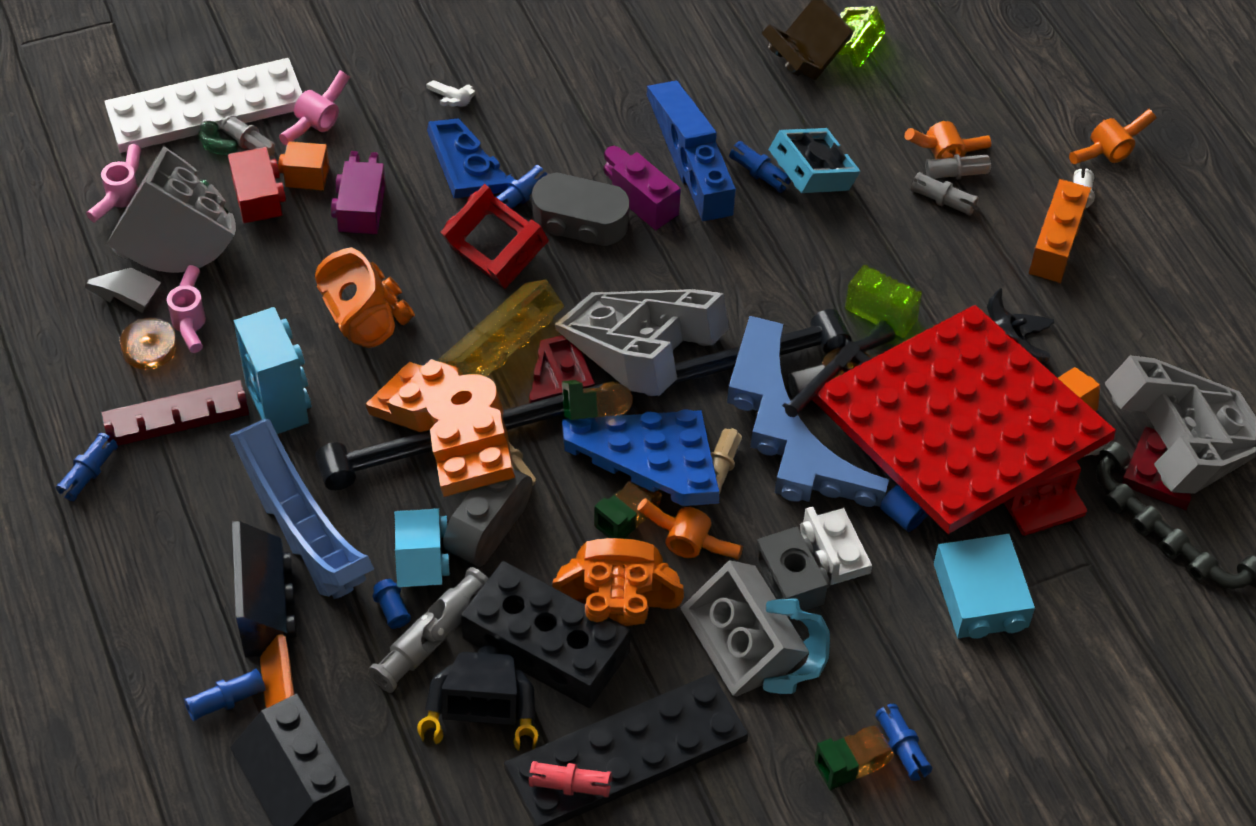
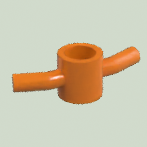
M1148 109L1125 127H1122L1114 118L1104 120L1091 133L1090 138L1094 144L1090 147L1070 152V162L1072 164L1081 163L1096 158L1101 154H1104L1112 163L1122 161L1135 147L1136 143L1132 137L1140 133L1157 117Z
M950 121L936 123L930 127L926 135L913 128H909L905 132L906 140L920 147L931 149L935 159L953 158L955 154L964 157L966 152L991 147L989 135L962 139L956 126Z
M646 498L637 507V510L652 522L669 531L665 541L666 546L678 556L695 558L699 555L701 549L704 548L710 552L738 560L741 557L743 546L719 540L708 534L712 522L704 512L691 507L681 508L674 518L664 513Z

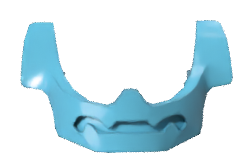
M798 599L771 600L766 603V611L768 613L790 616V619L800 620L806 625L810 634L809 638L804 641L805 646L809 650L806 663L791 674L765 678L763 682V689L767 692L793 694L796 692L799 682L814 679L821 675L829 659L830 631L821 615L802 611Z

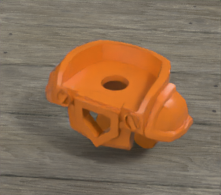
M351 247L327 256L318 265L315 272L317 288L322 294V298L342 334L354 344L372 348L382 344L393 335L395 328L393 316L404 326L415 316V313L405 300L402 299L398 302L397 297L402 293V290L395 280L391 277L383 280L385 276L374 262L370 263L360 251ZM355 284L357 287L356 294L352 299L345 301L342 298L343 290L347 286Z
M606 538L587 541L577 552L576 558L571 559L570 563L560 568L557 578H554L552 583L553 588L585 604V614L590 621L601 622L609 617L624 626L645 624L648 616V607L673 609L677 608L684 598V585L680 584L677 572L671 569L667 563L663 562V557L659 550L653 544L632 539Z

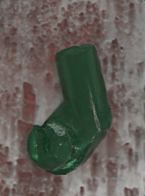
M205 120L201 123L198 137L205 150L224 156L237 153L238 143L221 139L217 132L218 124L216 122Z

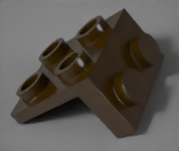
M811 0L786 32L769 24L762 32V35L770 42L767 47L777 56H783L787 60L785 66L793 74L799 76L802 73L816 80L852 38L853 29L825 0Z

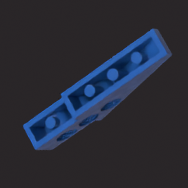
M677 80L647 86V96L682 183H687L702 222L733 216L736 188L717 146L716 130Z

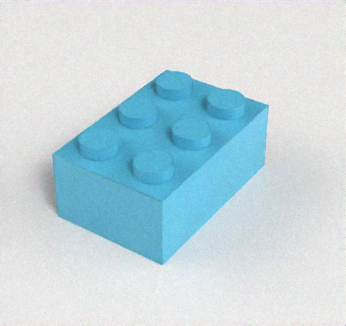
M275 307L233 320L246 387L261 420L270 419L277 434L308 424L307 409L311 408L312 405L308 392L304 388L308 386L306 374L301 366L305 364L300 346L298 344L292 345L290 339H293L287 319L280 320Z

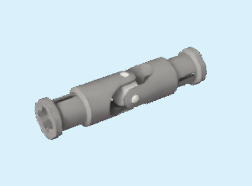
M470 567L466 571L465 578L455 588H449L428 609L426 614L422 615L390 646L391 652L379 664H372L369 667L368 673L373 681L384 691L392 693L396 689L397 682L409 670L414 671L444 641L446 636L462 623L461 614L489 578L480 570ZM422 636L427 639L423 645L421 642Z

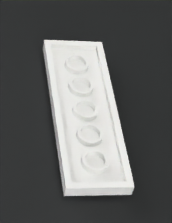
M289 58L106 100L105 106L119 152L123 153L127 152L129 145L132 144L144 148L219 130L224 118L231 114L240 121L248 123L294 112L296 101L302 94Z

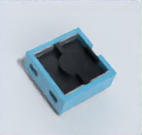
M827 128L779 130L768 149L777 160L778 165L783 168L794 186L801 193L848 191L861 172L848 154L842 153L839 149L840 144Z

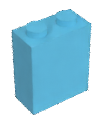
M1010 534L938 544L934 567L957 639L964 637L982 638L990 633L1002 631L1015 633L1029 627L1035 606Z

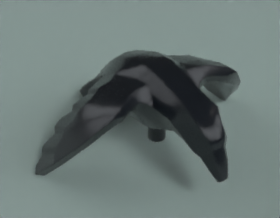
M999 288L989 298L987 304L990 318L1038 361L1048 362L1051 357L1050 353L1032 346L1024 336L1030 333H1040L1042 330L1050 328L1054 324V319L1028 314H1010L1004 308L1002 288Z

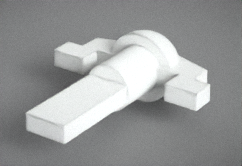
M435 80L426 84L427 89L445 96V98L440 100V105L464 107L469 104L471 98L475 95V90L470 85H466L458 90Z

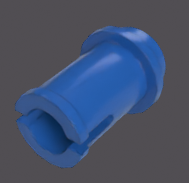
M384 579L375 584L372 597L376 603L380 604L388 626L391 629H396L406 625L411 620V616L407 612L400 596L401 587H397V583H394L392 579Z

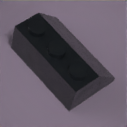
M241 521L232 522L236 621L245 657L261 656L278 634L286 636L288 651L291 653L290 638L297 637L295 615H288V606L295 605L293 583H287L286 574H293L291 552H284L280 537Z
M298 694L262 710L230 747L272 826H316L354 807L350 784Z

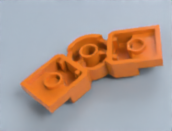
M432 359L424 366L408 362L365 404L369 415L418 432L430 430L433 454L438 467L440 488L444 497L515 478L508 433L503 421V407L494 382L485 376L477 374L460 376L457 367Z

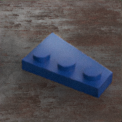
M459 118L428 122L427 132L453 198L470 197L484 184L491 189L493 194L502 193L507 189L508 183L514 180L511 175L506 176L499 168L500 163L494 156L489 157L480 147L481 142Z

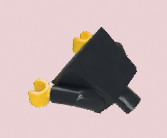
M493 646L481 647L478 653L461 652L458 654L453 665L444 668L431 680L425 711H428V716L420 720L417 726L422 741H424L426 730L436 728L434 732L435 744L441 742L443 730L438 719L439 715L442 714L443 720L516 725V720H520V726L515 732V748L517 750L520 749V737L523 735L530 736L533 740L532 748H536L538 732L531 724V720L535 719L534 687L522 671L514 668V658L510 655H501L498 649Z

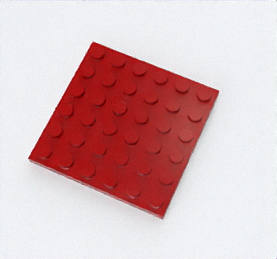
M976 305L826 382L813 399L948 534L1114 440L1116 429L1016 340L1007 335L998 324Z

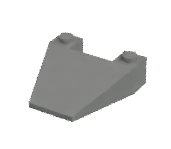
M696 289L590 293L555 323V328L561 335L629 391L645 393L648 396H660L677 379L673 350L682 341L694 342L700 346H709L716 343L729 330L724 293Z
M1132 355L1105 382L1115 405L1121 410L1145 412L1168 450L1154 465L1161 475L1163 484L1171 492L1195 494L1256 457V416L1242 394L1237 390L1158 359Z

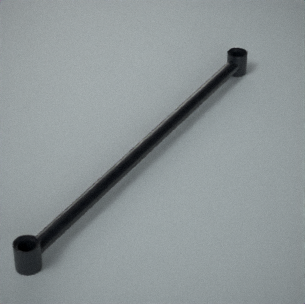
M826 309L820 311L811 319V327L783 334L779 356L821 345L826 354H837L845 346V340L848 339L851 342L852 338L838 311ZM740 346L676 363L677 379L671 385L733 369ZM617 380L584 388L596 391L597 406L642 394L629 391ZM563 394L503 410V421L506 430L564 415ZM429 430L348 452L346 446L342 443L326 444L319 448L315 454L324 485L329 490H342L354 483L356 471L433 451L431 434Z

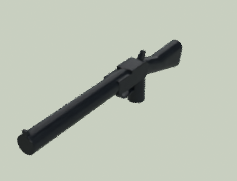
M881 320L865 338L856 342H850L846 339L845 346L838 355L788 404L784 403L782 405L785 408V413L789 417H796L817 396L826 382L838 376L842 371L847 372L851 370L847 368L851 362L859 366L870 360L871 358L865 352L895 339L896 334L892 327L885 320Z

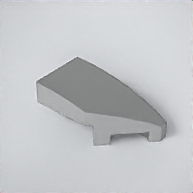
M127 268L89 279L85 288L108 302H111L115 297L143 313L158 291L161 282L133 268Z

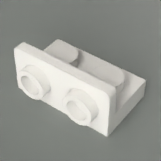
M813 507L805 509L804 521L800 524V531L804 539L808 538L814 549V559L819 568L823 567L826 570L830 585L871 573L872 564L844 508L817 515Z

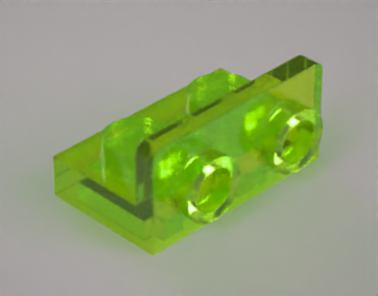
M877 6L845 7L840 14V17L853 29V36L838 55L849 53L854 67L862 66L885 34V24L881 19Z

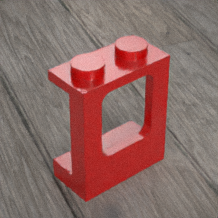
M486 184L468 198L465 206L456 215L449 218L445 227L440 232L452 249L504 289L508 287L549 241L538 223L532 219L528 222L496 198ZM488 214H493L517 232V235L494 260L488 259L466 242V237Z

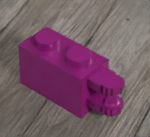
M615 145L607 147L604 152V160L607 162L604 165V174L612 180V185L619 186L626 192L629 198L630 210L655 231L679 215L681 188L638 152L629 155L626 151L621 150V147L619 148Z
M351 151L349 161L344 162L343 173L337 174L336 193L338 194V199H332L331 216L332 218H337L338 232L378 234L386 188L384 164L379 163L378 152H371L369 161L366 163L360 162L358 151Z

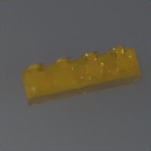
M547 279L525 283L436 361L457 367L460 376L477 374L486 377L492 371L503 366L513 352L528 344L531 340L530 337L538 330L548 326L553 321V317L565 306Z

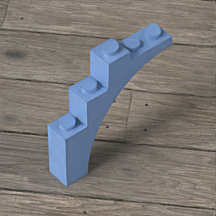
M749 316L730 380L727 403L733 404L741 410L749 411L753 409L758 411L752 431L750 448L757 449L765 455L772 456L778 454L783 456L777 475L775 493L782 495L783 498L790 501L803 500L809 502L812 490H816L830 498L840 496L855 500L856 503L862 506L872 507L875 505L880 507L886 494L889 479L866 472L838 457L808 430L798 415L796 417H789L785 413V408L782 405L784 403L788 404L790 399L784 386L779 357L783 324Z
M270 419L260 420L231 434L232 442L266 513L275 515L292 553L302 556L319 594L328 597L332 595L333 599L350 593L354 590L353 587L363 583L366 580L364 574L374 570L368 555L362 554L352 547L322 512L292 464Z

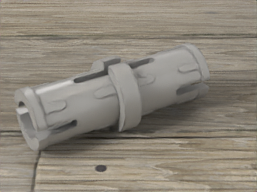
M921 172L917 173L915 176L917 182L913 181L911 185L912 192H917L936 200V204L941 207L945 204L966 213L968 216L972 215L974 209L971 205L976 207L978 196H973L954 188L951 182L945 181L942 183Z

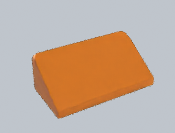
M278 634L260 657L262 679L266 691H264L266 708L295 695L286 636Z

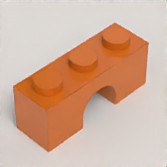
M1059 179L1035 247L1029 274L1061 283L1075 236H1077L1084 216L1091 187Z

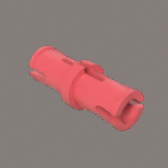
M533 761L531 764L530 773L545 776L533 775L529 777L530 787L536 786L563 790L565 795H573L574 792L609 797L611 785L596 784L595 782L609 784V782H612V772L579 769L577 764L568 763L567 767L538 763L537 761Z

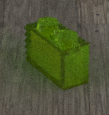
M863 265L850 281L844 309L876 325L881 320H885L895 331L896 335L904 338L918 319L922 298L921 291L916 292L915 288H910L909 285H905L903 282L898 283L897 279L892 280L891 276L886 277L885 273L881 274L880 271L869 268L868 265Z

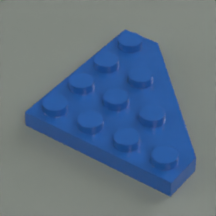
M684 409L678 412L667 413L646 412L636 415L611 414L595 418L562 419L565 451L575 456L580 452L592 457V464L613 474L622 471L631 476V482L652 492L658 489L671 494V501L682 506L719 504V488L701 410L692 411Z

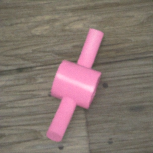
M339 71L328 90L322 96L313 90H307L302 93L294 107V115L300 120L279 135L281 143L287 145L288 141H294L310 127L320 132L328 131L336 122L339 114V108L333 102L342 92L350 76Z
M129 145L126 162H112L102 170L101 177L106 195L104 199L86 212L87 217L92 222L98 221L114 206L120 208L127 207L137 191L138 186L135 173L139 167L141 148L138 145Z
M189 265L180 285L168 294L167 304L173 327L181 332L190 352L197 353L203 348V345L195 331L205 324L206 317L201 294L194 287L200 270L196 266Z

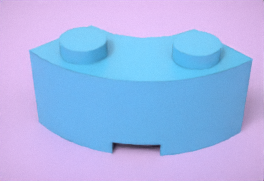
M439 508L395 511L397 587L442 585V576H450L448 553L442 554L441 538H444L447 528V516H440Z

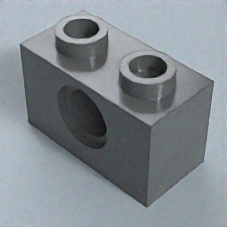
M798 527L757 539L755 561L776 600L798 599L802 611L824 605L826 592L830 587L829 578L826 570L823 567H818L814 559L813 546L808 538H803ZM790 569L798 570L799 572H792Z

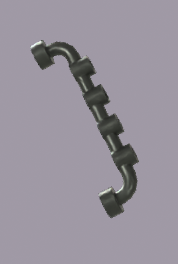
M1110 442L1100 451L1101 461L1097 465L1096 477L1099 485L1108 493L1104 498L1105 503L1113 512L1120 513L1125 508L1135 516L1131 521L1134 529L1143 536H1147L1154 531L1163 539L1159 542V547L1164 555L1170 559H1175L1181 554L1191 562L1187 566V571L1197 582L1202 583L1209 577L1213 582L1224 588L1238 589L1247 585L1256 587V556L1248 555L1236 567L1238 574L1232 575L1224 572L1211 554L1200 552L1190 543L1189 537L1182 530L1171 528L1163 521L1157 509L1152 506L1146 507L1135 498L1133 490L1124 483L1119 484L1111 477V471L1119 473L1131 462L1128 452L1122 445L1117 442Z

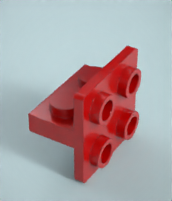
M1077 461L1004 502L1005 507L1022 535L1026 536L1086 515L1087 508L1075 490L1081 471Z

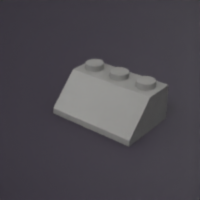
M729 560L680 609L732 696H739L762 686L765 678L785 676L809 653V650L786 615L768 613L766 611V603L776 600L756 566Z

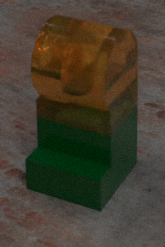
M562 381L564 416L570 420L621 415L626 413L632 405V393L627 387L619 383L607 382L599 388L583 389V383L579 381Z
M630 480L621 491L619 490L609 500L604 497L594 506V526L608 538L625 539L647 519L645 515L637 510L640 502L646 498L658 507L662 499V493L658 490L652 492ZM608 521L614 526V529L608 525Z
M869 726L853 736L849 735L834 742L830 738L817 743L814 763L831 791L883 767L893 758L894 752L878 726Z

